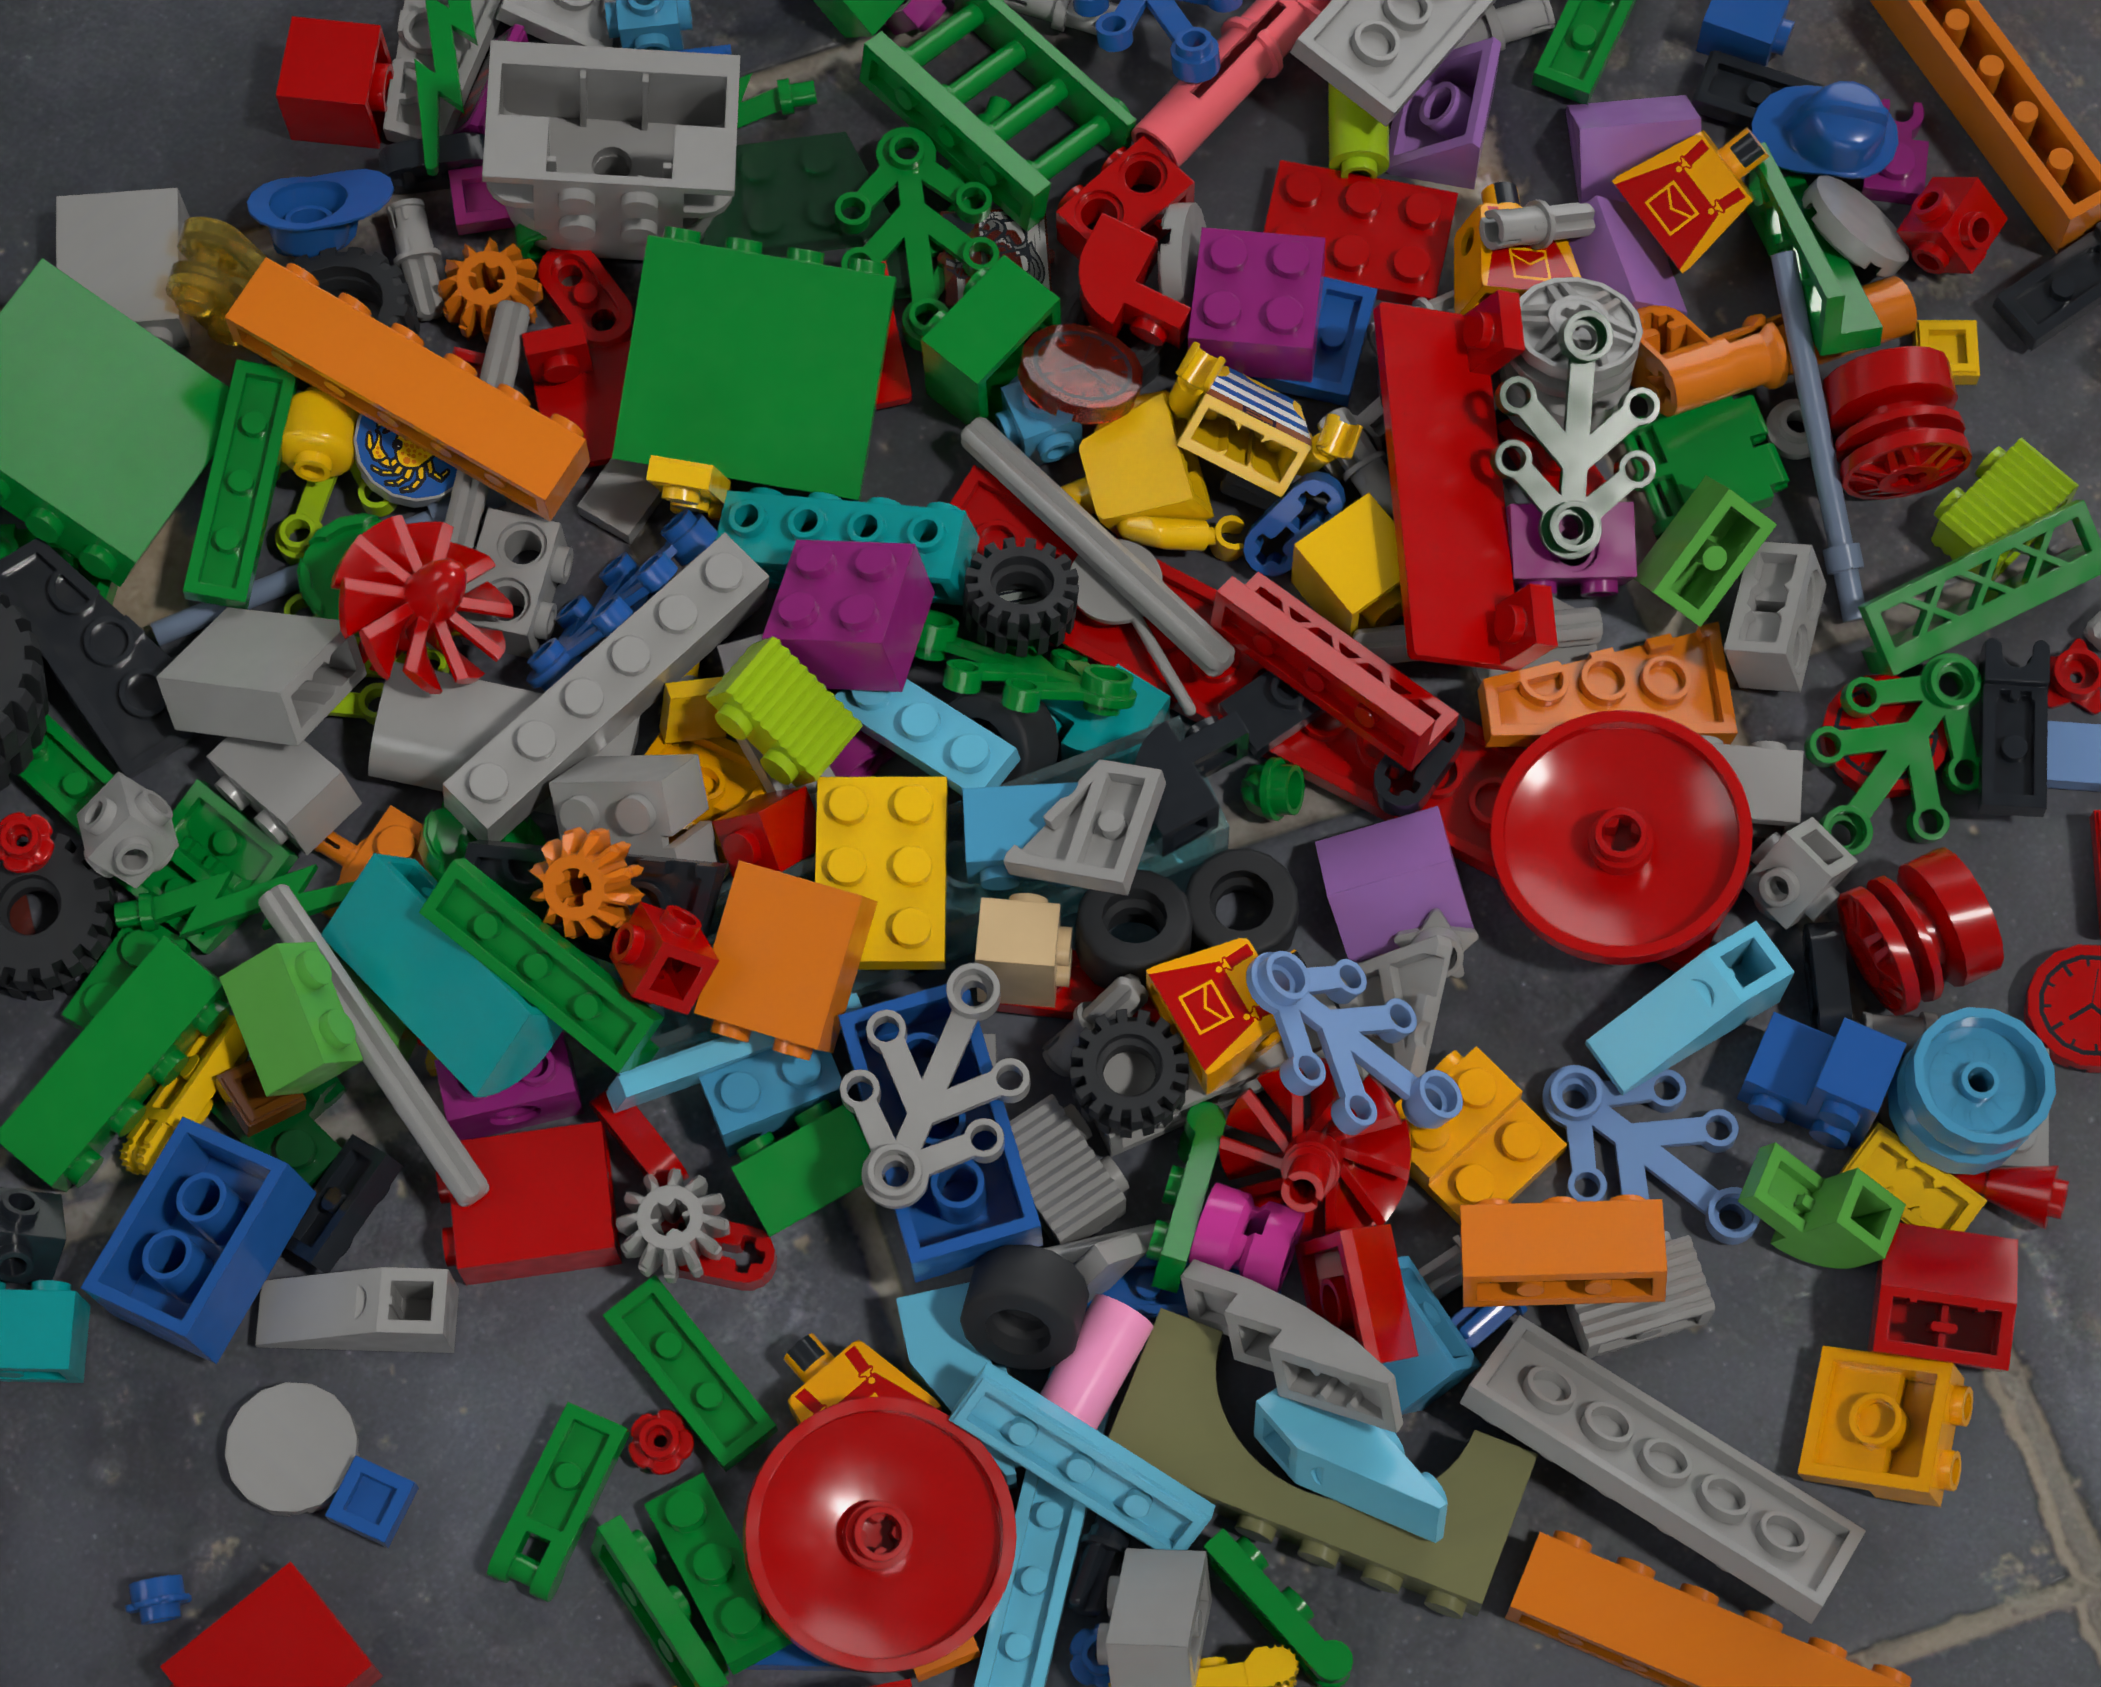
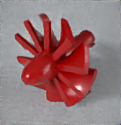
M396 515L379 522L363 534H360L344 553L335 570L331 588L340 590V631L345 640L359 632L361 640L359 641L358 648L363 663L365 664L369 659L372 664L369 669L377 672L379 676L386 680L390 678L394 662L404 651H407L402 670L404 674L427 693L441 694V686L428 657L426 642H428L444 655L455 683H475L485 673L458 651L452 636L468 639L495 662L504 654L506 643L502 631L474 627L458 614L472 612L510 619L513 617L512 603L488 581L465 594L466 584L492 570L496 564L489 555L450 542L454 527L447 523L418 522L406 524L402 515Z
M1320 1058L1326 1069V1078L1320 1086L1311 1091V1116L1304 1119V1096L1295 1095L1284 1086L1280 1078V1066L1267 1069L1256 1078L1287 1119L1292 1132L1283 1130L1278 1126L1251 1088H1248L1238 1097L1229 1112L1225 1125L1273 1141L1282 1150L1281 1152H1268L1223 1135L1220 1138V1159L1229 1180L1274 1168L1281 1169L1282 1177L1238 1188V1190L1252 1194L1255 1206L1260 1208L1269 1201L1282 1205L1285 1202L1289 1208L1297 1212H1305V1219L1298 1243L1324 1236V1196L1325 1235L1348 1229L1370 1227L1375 1224L1377 1226L1383 1225L1396 1209L1410 1176L1412 1139L1407 1118H1400L1390 1095L1374 1076L1368 1074L1362 1083L1365 1092L1376 1105V1121L1361 1133L1353 1136L1343 1133L1334 1124L1331 1116V1107L1340 1097L1326 1058ZM1351 1108L1353 1114L1356 1117H1358L1356 1112Z

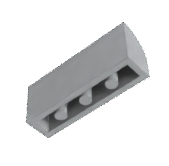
M394 662L390 678L388 680L385 679L371 742L368 776L443 792L442 784L542 696L543 693L482 680L472 684L455 683L452 674L434 670L442 693L429 694L414 684L402 671L403 663ZM640 716L595 756L634 755L639 736ZM550 796L534 811L555 815L552 797Z

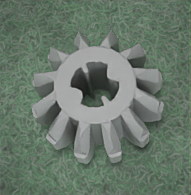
M671 1169L668 1174L667 1185L659 1187L657 1179L652 1174H646L643 1181L648 1194L644 1197L636 1192H626L624 1202L633 1213L625 1214L616 1219L618 1231L629 1236L621 1244L625 1257L637 1258L641 1256L638 1268L640 1273L646 1277L655 1273L663 1264V1273L667 1283L674 1284L677 1282L679 1266L688 1265L690 1273L695 1278H700L704 1271L699 1257L704 1255L710 1259L719 1260L723 1255V1250L714 1238L730 1234L729 1221L717 1216L726 1207L720 1193L706 1195L708 1183L706 1178L701 1175L693 1178L684 1188L683 1176L679 1169ZM682 1216L686 1229L681 1232L678 1229L672 1228L665 1236L660 1224L664 1220L676 1223Z

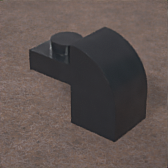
M1236 711L1220 720L1217 716L1202 719L1187 730L1184 735L1185 739L1179 741L1166 720L1158 725L1142 743L1135 765L1162 770L1166 781V786L1149 832V837L1162 858L1218 828L1219 803L1204 779L1248 755L1249 731Z

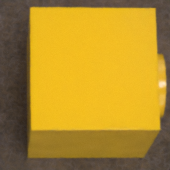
M1367 493L1295 543L1293 550L1291 583L1316 613L1352 638L1354 631L1357 629L1389 626L1403 615L1394 521L1370 493Z

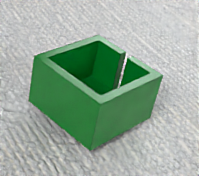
M1005 255L990 269L983 267L978 270L966 284L963 297L948 312L946 310L937 312L929 320L922 332L921 344L926 394L966 426L977 417L986 418L994 425L996 423L995 414L1002 411L1001 387L1009 385L1010 381L1017 375L1036 369L1033 363L1034 348L1043 338L1056 332H1061V328L1058 327L1061 324L1060 298ZM1058 336L1044 343L1050 346L1049 348L1043 345L1038 351V358H1044V360H1038V365L1042 372L1046 371L1060 356V338Z

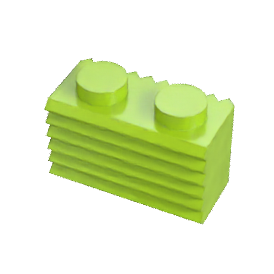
M2023 438L2018 439L2007 452L1998 446L1979 465L1975 471V475L1979 479L1967 492H1964L1960 487H1956L1939 504L1934 512V516L1939 521L1931 540L1934 546L1940 547L1944 554L1950 555L1952 560L2071 503L2079 485ZM2037 537L2023 544L2026 546H2030L2036 540ZM2010 549L2000 554L1991 580L1995 581L2021 553ZM1982 564L1968 571L1979 575Z
M773 636L749 646L746 652L730 668V671L723 676L722 680L706 696V699L718 710L715 714V719L720 727L738 740L747 739L764 755L760 759L764 770L778 782L785 785L792 783L795 787L816 782L863 726L862 722L855 718L853 713L846 709L844 704L838 701L833 693L827 691L826 686L818 682L817 677L809 673L808 668L800 664L799 659L791 655L790 650L782 646L780 640Z

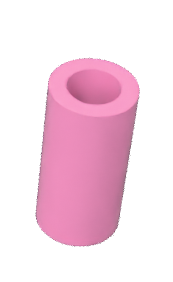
M1096 1294L1084 1314L1075 1351L1055 1366L1040 1395L1097 1430L1154 1326L1146 1317L1130 1306L1109 1296Z

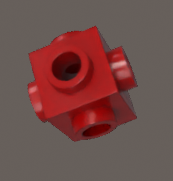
M1932 177L1924 191L1914 200L1910 212L1896 232L1912 252L1914 262L1927 273L1972 274L1975 268L1984 260L1987 250L2008 220V217L1978 177Z
M641 901L639 902L629 922L624 923L616 932L612 943V951L609 955L623 980L622 985L631 997L648 1004H655L686 1015L689 1014L719 963L718 957L701 930L702 924L696 916L674 905H668L666 909H662Z

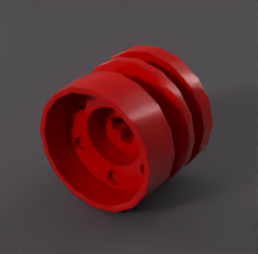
M1922 346L1882 349L1856 357L1837 367L1823 379L1822 388L1831 432L1834 436L1838 437L1834 449L1836 459L1841 465L1839 469L1841 484L1848 495L1874 500L1907 497L1937 488L1955 479L1969 467L1973 456L1970 444L1964 435L1966 429L1964 420L1958 411L1953 410L1958 400V394L1950 361L1944 352Z
M1946 847L1936 848L1900 865L1896 876L1897 884L1885 875L1868 880L1866 889L1858 886L1839 894L1837 902L1839 923L1852 958L1871 992L1895 1016L1905 1015L1917 1009L1920 1000L1931 1002L1940 998L1944 989L1943 979L1954 987H1963L2002 967L2004 961L2003 941L1987 898L1967 866L1955 853Z

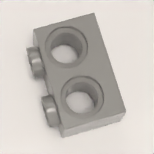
M488 508L476 550L489 555L496 566L466 584L465 594L488 581L503 593L513 606H519L524 609L518 617L509 621L498 620L495 618L496 616L472 612L458 614L474 627L502 631L506 643L504 653L530 658L538 650L541 639L549 640L552 636L557 616V605L552 603L557 584H566L570 576L573 564V548L567 546L563 529L559 522H549L545 519ZM535 550L540 552L539 556L528 564L512 562L514 557L522 551ZM461 637L464 645L477 647L468 639Z
M1764 542L1744 568L1724 646L1725 654L1739 688L1801 693L1827 585L1812 545Z

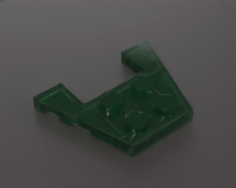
M846 132L743 144L736 146L735 191L731 204L724 212L712 219L706 229L703 244L724 248L726 237L742 238L762 242L761 254L775 257L786 256L788 247L817 252L864 247L891 215L882 200L871 211L870 224L863 232L847 234L836 226L834 209L837 199L844 193L857 192L870 177ZM848 207L842 211V214L848 219H858L864 214L857 207ZM903 241L886 260L889 276L897 278L894 300L911 298L905 244Z

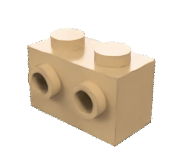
M1032 893L1013 894L1009 897V900L981 897L975 963L989 967L996 974L1000 984V1003L1055 1008L1057 986L1069 987L1072 964V927L1060 926V904L1048 903L1047 898ZM977 988V1001L984 1002L987 994L982 989Z

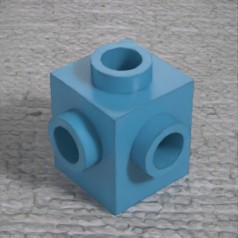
M616 0L614 2H605L609 39L620 38L622 48L662 51L684 50L682 31L693 30L690 0Z
M1059 366L1042 372L1053 371L1055 374L1045 377L1056 387L1060 388L1062 385H1065L1063 390L1082 396V392L1076 383L1067 386ZM1036 369L1017 375L1010 381L1009 385L1001 387L1002 411L995 414L998 429L1037 466L1058 461L1069 454L1079 451V445L1083 440L1082 420L1089 418L1088 408L1084 399L1070 397L1052 388L1039 376Z

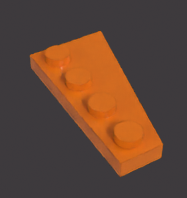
M1719 621L1702 625L1701 627L1698 626L1694 633L1672 638L1671 633L1648 638L1644 645L1614 652L1613 647L1591 652L1586 659L1563 665L1559 661H1554L1484 678L1477 690L1485 747H1528L1540 736L1566 721L1586 714L1613 710L1640 711L1666 717L1687 726L1700 735L1717 737L1723 741V744L1731 745L1738 734Z

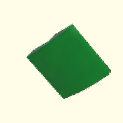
M197 779L173 811L172 822L179 846L175 849L168 864L160 871L153 872L137 889L116 876L112 878L138 898L140 893L154 892L158 896L232 870L234 876L222 895L225 896L287 874L299 856L284 844L281 846L276 844L251 817L243 811H238L209 783ZM192 912L166 922L181 933ZM249 916L186 939L203 953L210 954Z

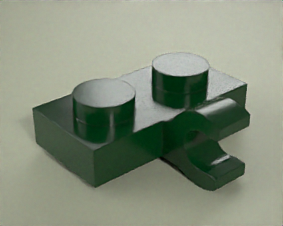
M335 1076L313 1090L303 1093L306 1098L305 1110L250 1137L246 1136L222 1097L213 1104L211 1111L243 1144L288 1163L314 1189L342 1149L315 1120L325 1110L335 1104L347 1089Z

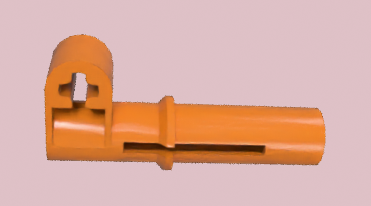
M1894 275L1862 285L1883 326L1881 344L1911 334L1914 331L1917 323L1916 305L1908 286L1902 279ZM1651 305L1637 309L1643 334L1630 385L1634 388L1646 387L1654 391L1660 400V413L1666 417L1678 415L1761 385L1767 389L1782 387L1787 381L1788 376L1794 374L1782 313L1766 318L1761 313L1748 316L1743 322L1742 327L1709 338L1690 319L1675 308ZM1814 344L1818 366L1865 350L1860 349L1820 356Z

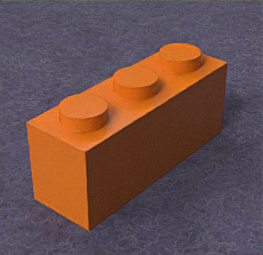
M1625 1194L1615 1196L1609 1201L1578 1202L1571 1197L1558 1196L1548 1198L1541 1203L1511 1204L1504 1199L1491 1198L1481 1200L1475 1205H1460L1463 1307L1665 1302L1667 1258L1662 1199H1645L1638 1195Z

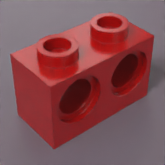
M1143 135L1130 148L1121 147L1113 152L1104 162L1100 174L1085 187L1077 185L1065 194L1058 204L1056 211L1057 240L1080 261L1083 248L1093 231L1086 226L1097 222L1103 212L1157 238L1159 242L1171 231V229H1162L1163 226H1161L1166 209L1173 203L1194 202L1195 182ZM1137 184H1149L1155 187L1154 190L1147 193L1135 192L1130 188Z

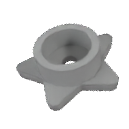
M1438 908L1430 911L1421 927L1399 931L1395 934L1394 942L1401 948L1435 935L1451 939L1453 949L1446 978L1450 976L1455 978L1463 977V952L1478 939V934L1473 928L1450 926L1442 911Z

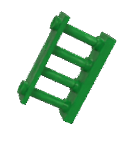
M955 0L954 15L908 48L898 46L882 31L865 42L859 81L910 127L917 128L926 133L932 139L936 150L971 182L984 184L992 194V201L1026 232L1044 219L1051 187L1050 179L1098 143L1110 154L1121 147L1128 149L1131 146V132L1135 127L1137 119L1131 115L1126 105L1118 98L1108 95L1012 10L1004 0ZM972 31L996 51L949 86L940 84L922 68ZM1014 68L1038 88L991 124L982 122L964 105ZM1056 105L1080 126L1033 162L1025 160L1006 143Z

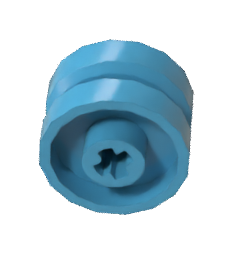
M1966 1007L1942 1015L1920 1036L1913 1048L1900 1061L1888 1088L1889 1117L1900 1141L1920 1161L1946 1173L1976 1175L2000 1167L2047 1118L2056 1095L2054 1065L2043 1042L2022 1021L1996 1009Z

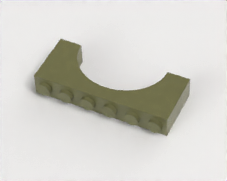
M1160 1308L1154 1328L1149 1335L1108 1438L1216 1505L1213 1513L1236 1521L1234 1529L1250 1539L1272 1544L1274 1537L1299 1546L1297 1554L1313 1564L1335 1569L1337 1562L1353 1567L1363 1571L1361 1575L1363 1582L1379 1590L1398 1594L1400 1588L1403 1587L1426 1596L1424 1604L1442 1615L1462 1619L1464 1612L1478 1616L1538 1454L1474 1430L1469 1443L1459 1458L1436 1479L1446 1494L1448 1505L1444 1536L1436 1543L1333 1499L1305 1492L1288 1484L1263 1467L1238 1440L1226 1419L1220 1403L1216 1383V1367L1222 1349L1223 1332Z

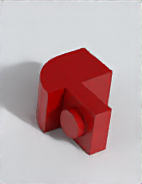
M1102 212L1083 248L1079 262L1080 300L1086 318L1102 337L1112 343L1116 340L1125 322L1131 325L1130 330L1134 335L1147 343L1162 346L1164 342H1167L1180 349L1189 332L1191 307L1145 286L1158 260V239Z

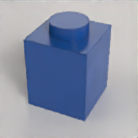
M1711 0L1702 22L1696 51L1709 56L1710 51L1716 50L1767 67L1772 53L1780 56L1784 55L1792 35L1795 22L1786 19L1790 0Z

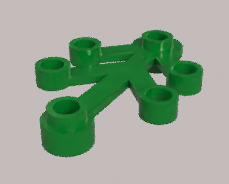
M898 127L888 131L877 145L876 162L878 169L857 192L844 193L837 199L834 209V220L836 226L844 233L858 234L863 232L870 224L871 211L897 186L900 204L898 209L864 247L852 248L843 255L841 268L848 269L849 258L876 262L886 261L904 241L912 302L907 305L903 312L902 335L910 347L922 352L921 336L926 325L920 324L916 317L921 313L935 315L941 310L949 311L947 306L936 298L929 239L960 261L964 271L970 277L983 267L990 269L999 260V249L995 242L989 238L975 237L972 239L926 205L922 184L953 204L958 217L970 224L983 222L989 216L992 205L990 190L979 182H962L935 162L936 148L932 139L926 133L913 127ZM899 149H911L917 155L912 159H902L896 154V151ZM968 197H977L984 202V205L979 209H970L963 204V201ZM848 207H857L864 214L858 219H848L842 214V211ZM975 252H984L991 257V261L980 265L974 263L970 256Z
M929 610L914 656L929 661H942L946 659L948 652L976 661L951 659L946 662L942 685L951 691L962 694H977L980 692L982 680L1005 681L1001 704L1010 710L1022 713L1037 712L1041 699L1083 701L1082 706L1085 710L1101 716H1118L1121 709H1129L1135 705L1137 693L1132 688L1134 677L1123 669L1102 664L1090 665L1088 658L1066 649L1052 650L1049 661L1041 654L1037 655L1035 648L1032 646H1028L1027 657H1016V647L1008 646L1004 655L994 651L995 640H992L990 648L958 638L959 622L956 618L938 611Z
M1945 653L1928 661L1919 676L1875 681L1865 676L1857 677L1848 683L1840 694V703L1843 710L1852 717H1867L1875 712L1880 705L1921 703L1907 722L1841 731L1833 726H1823L1807 737L1804 744V752L1807 759L1813 765L1823 768L1834 765L1846 756L1885 752L1849 803L1834 808L1819 821L1830 834L1835 824L1843 825L1849 830L1850 842L1843 847L1853 857L1863 852L1871 843L1873 826L1870 818L1905 769H1907L1914 809L1906 821V828L1910 837L1918 843L1931 844L1948 832L1950 819L1948 813L1940 804L1929 736L1941 720H1943L1951 760L1945 764L1942 770L1944 785L1948 790L1959 795L1968 794L1979 787V758L1976 756L1969 710L1977 704L1981 697V675L1973 662L1959 654ZM1942 676L1950 677L1956 682V696H1947L1940 690L1939 680ZM1855 687L1864 688L1869 692L1871 696L1869 707H1860L1854 702L1852 691ZM1818 737H1828L1833 741L1835 745L1834 756L1825 757L1819 753L1816 747ZM1958 763L1965 764L1971 769L1973 773L1971 784H1963L1956 778L1955 767ZM1921 813L1931 814L1936 819L1937 831L1935 834H1928L1920 828L1919 817Z

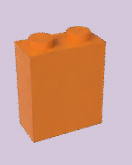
M739 860L713 946L719 963L700 993L694 1013L714 1019L710 1032L744 1042H749L752 1031L775 1037L772 1050L810 1061L813 1049L833 1053L841 1029L838 1015L846 1012L878 901Z

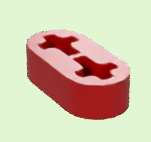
M608 1088L589 1102L598 1119L602 1121L603 1126L644 1177L646 1174H652L657 1179L659 1187L666 1186L668 1174L671 1169L675 1168L681 1171L683 1182L689 1179V1175L680 1160L637 1106L614 1113L606 1094Z
M682 1216L676 1223L664 1220L660 1224L665 1236L672 1228L678 1229L681 1232L686 1229ZM729 1221L730 1234L714 1238L722 1247V1250L738 1254L744 1251L746 1244H754L758 1257L764 1259L763 1263H753L750 1265L748 1273L738 1272L736 1260L730 1257L722 1256L719 1260H713L701 1255L699 1260L704 1271L703 1275L700 1278H695L690 1273L688 1265L679 1266L678 1278L741 1291H753L764 1287L772 1279L777 1269V1255L771 1238L763 1230Z

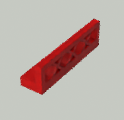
M1259 571L1246 584L1232 576L1216 591L1210 626L1215 631L1411 772L1457 724L1459 713Z

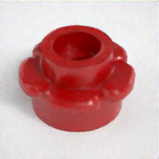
M16 812L0 821V860L3 861V865L8 871L32 873L48 863L55 845L50 837L53 829L47 819L38 814L26 816L23 812ZM20 837H27L28 843L25 846L20 847L17 845V840Z
M667 1409L660 1410L656 1415L646 1413L640 1416L630 1430V1435L633 1439L628 1446V1451L632 1461L639 1468H647L656 1475H667L678 1470L685 1459L690 1457L694 1447L693 1433L685 1428L684 1418L677 1412ZM658 1436H664L667 1439V1443L663 1447H656L654 1445L655 1439Z

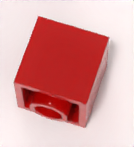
M291 17L276 91V99L291 140L380 148L385 112H387L388 108L386 104L390 79L394 77L392 60L381 25Z

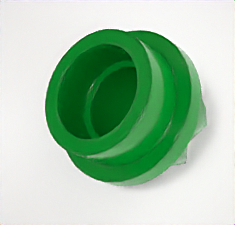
M1271 757L1261 764L1250 766L1241 783L1242 798L1248 810L1258 816L1265 817L1269 821H1279L1284 815H1297L1302 807L1305 783L1304 775L1299 765L1286 764L1281 757Z

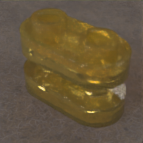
M209 217L188 218L183 223L177 245L180 253L188 260L178 261L172 265L165 289L166 293L175 302V306L180 311L189 314L208 330L207 334L211 339L225 345H240L233 341L225 315L267 256L238 229L226 222Z

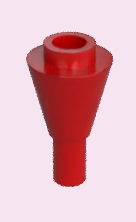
M2059 1165L1997 1167L1976 1175L1952 1174L1975 1192L1984 1196L1988 1202L2043 1229H2046L2049 1217L2062 1219L2069 1181L2058 1179Z

